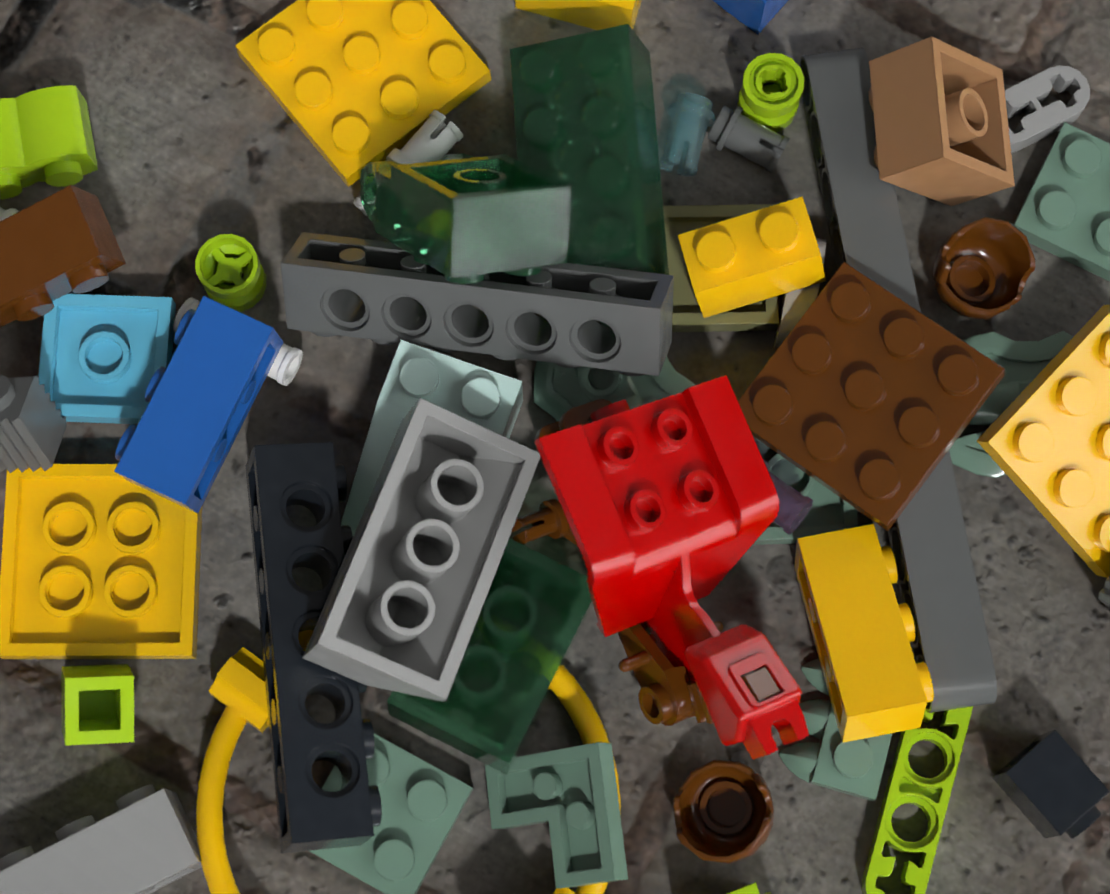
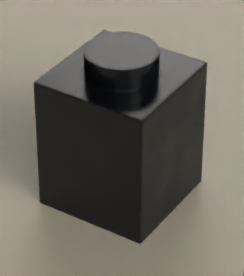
M1056 730L1039 735L992 777L1044 838L1061 836L1066 832L1073 839L1081 834L1101 816L1102 813L1095 805L1110 793L1106 786Z

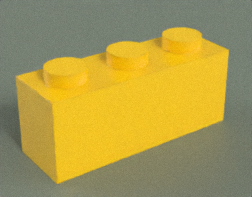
M874 524L797 538L794 569L842 743L921 728L927 702H932L934 699L933 684L926 663H916L910 645V642L915 641L914 621L908 604H898L892 584L897 583L898 574L891 547L889 545L880 546Z

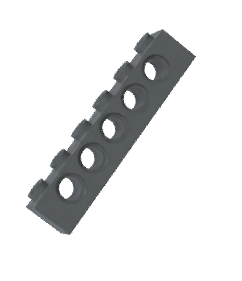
M308 232L301 233L281 261L287 329L309 331L321 337L340 335L364 338L384 345L400 343L403 340L418 346L431 347L440 352L465 351L489 354L501 360H516L520 358L551 362L564 368L590 367L614 370L626 376H659L672 343L673 275ZM534 313L540 314L546 319L540 318L536 316ZM595 320L602 321V322L606 323L607 325H609L610 327L603 326V325L599 324L598 322H596Z

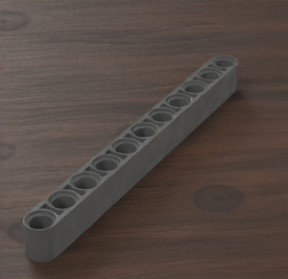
M859 47L802 55L799 64L804 75L802 98L836 270L840 268L843 262L847 263L921 313L895 185L879 179V170L874 159L876 134L874 112L869 102L871 79L867 53L864 48ZM948 450L888 531L891 549L897 566L901 601L908 604L915 626V641L910 642L916 663H926L932 679L934 699L932 702H927L926 711L928 713L992 704L997 699L995 668L952 460Z

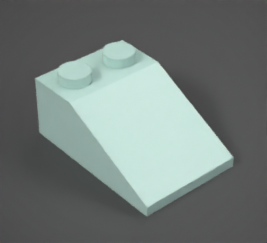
M401 340L376 404L341 526L349 525L354 536L401 421L420 398L509 439L523 403L522 381Z

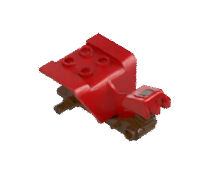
M727 375L689 387L680 393L630 409L627 400L611 403L605 399H598L569 409L562 414L560 421L548 424L538 430L534 442L559 500L553 498L543 501L539 506V510L517 517L511 533L529 526L533 527L522 531L512 538L521 546L546 535L553 539L565 537L579 547L587 567V584L598 620L596 625L605 637L618 633L627 654V658L619 662V669L622 672L634 671L641 688L638 694L639 705L647 720L655 725L662 723L665 726H672L696 716L697 723L705 721L709 724L714 723L723 745L731 746L742 742L753 760L778 751L771 733L772 725L779 732L780 739L784 745L809 736L805 718L799 705L802 691L766 636L746 624H741L722 632L724 628L721 621H712L697 601L708 596L776 519L779 512V498L776 488ZM649 628L651 634L648 635L644 629Z

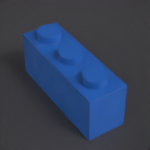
M205 296L202 297L196 311L190 309L182 317L174 337V343L178 347L167 368L161 366L152 376L145 393V401L149 404L138 425H130L122 435L115 453V458L119 463L114 471L129 482L195 513H199L284 343L273 327Z

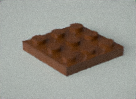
M843 262L739 399L738 403L755 438L889 531L1005 376V368Z

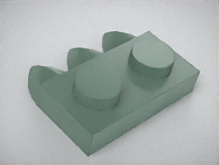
M818 658L802 665L801 671L810 684L821 693L829 696L820 659ZM831 699L808 700L800 703L799 705L803 712L809 735L820 741L819 743H797L781 750L779 756L784 765L794 775L808 783L866 800H876L892 733L842 743Z

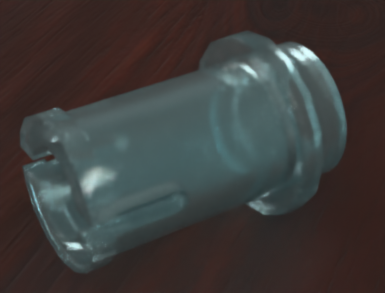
M681 93L678 94L676 102L669 104L668 114L672 117L663 156L660 157L659 166L662 169L671 173L673 166L679 164L677 175H697V165L707 126L714 125L716 115L712 112L713 102L697 94Z

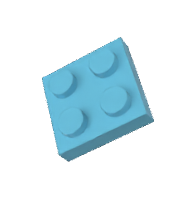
M65 294L54 300V308L44 315L38 373L39 384H44L45 393H50V401H55L56 409L61 410V417H66V422L138 424L149 404L145 401V393L152 376L161 366L167 368L172 358L173 326L176 314V303L172 297Z

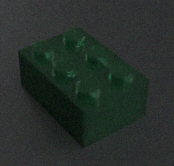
M509 538L447 699L442 702L392 691L387 700L389 715L507 775L593 606L587 584V576Z

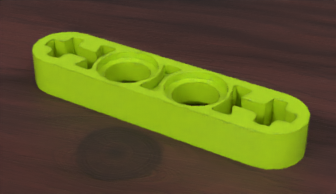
M973 706L945 710L943 712L940 727H952V738L937 729L916 728L901 731L862 878V894H885L881 889L876 888V880L878 877H889L891 875L896 857L882 856L884 843L900 853H919L921 855L918 866L910 861L904 862L901 883L910 887V894L926 893ZM925 709L922 721L930 722L934 712L928 713ZM930 741L941 749L944 756V767L936 777L923 778L911 769L908 761L909 751L916 742ZM914 804L926 814L928 829L924 837L917 842H906L900 839L893 830L892 816L895 809L900 805Z

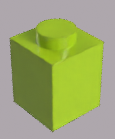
M129 665L61 666L62 735L65 746L134 742V674Z

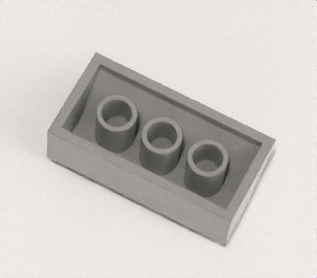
M420 398L401 421L302 658L367 686L442 702L445 701L540 460L539 452Z

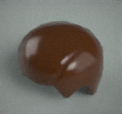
M983 217L961 226L947 237L938 250L932 277L936 282L935 289L944 304L962 317L988 320L1010 309L1011 305H1015L1022 299V292L1028 277L1035 270L1036 261L1027 236L1007 220Z
M715 759L691 770L673 799L676 836L682 845L701 860L731 864L752 856L767 841L773 826L774 806L768 785L761 775L739 761Z

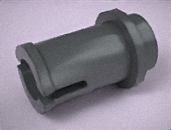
M724 105L707 138L718 143L715 149L721 151L723 147H726L772 173L790 138L782 136L742 115V107L737 106L736 110H733Z

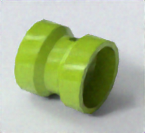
M766 53L757 56L748 64L743 74L742 87L738 96V106L743 108L741 114L775 132L784 130L792 123L804 90V75L800 66L792 58L781 53ZM768 82L774 83L773 85L763 86V84Z
M219 234L208 239L199 249L195 259V270L210 299L238 312L254 307L261 300L266 289V274L252 244L245 238L234 234ZM224 282L234 283L235 285H227L224 284Z

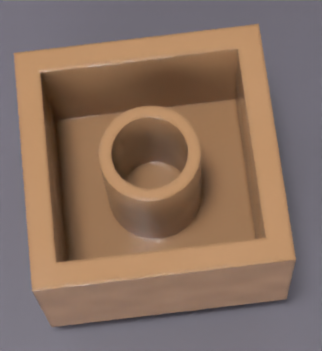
M932 36L869 61L871 79L869 102L874 112L876 134L874 159L879 170L880 180L949 206L961 204L1015 186L1002 69Z

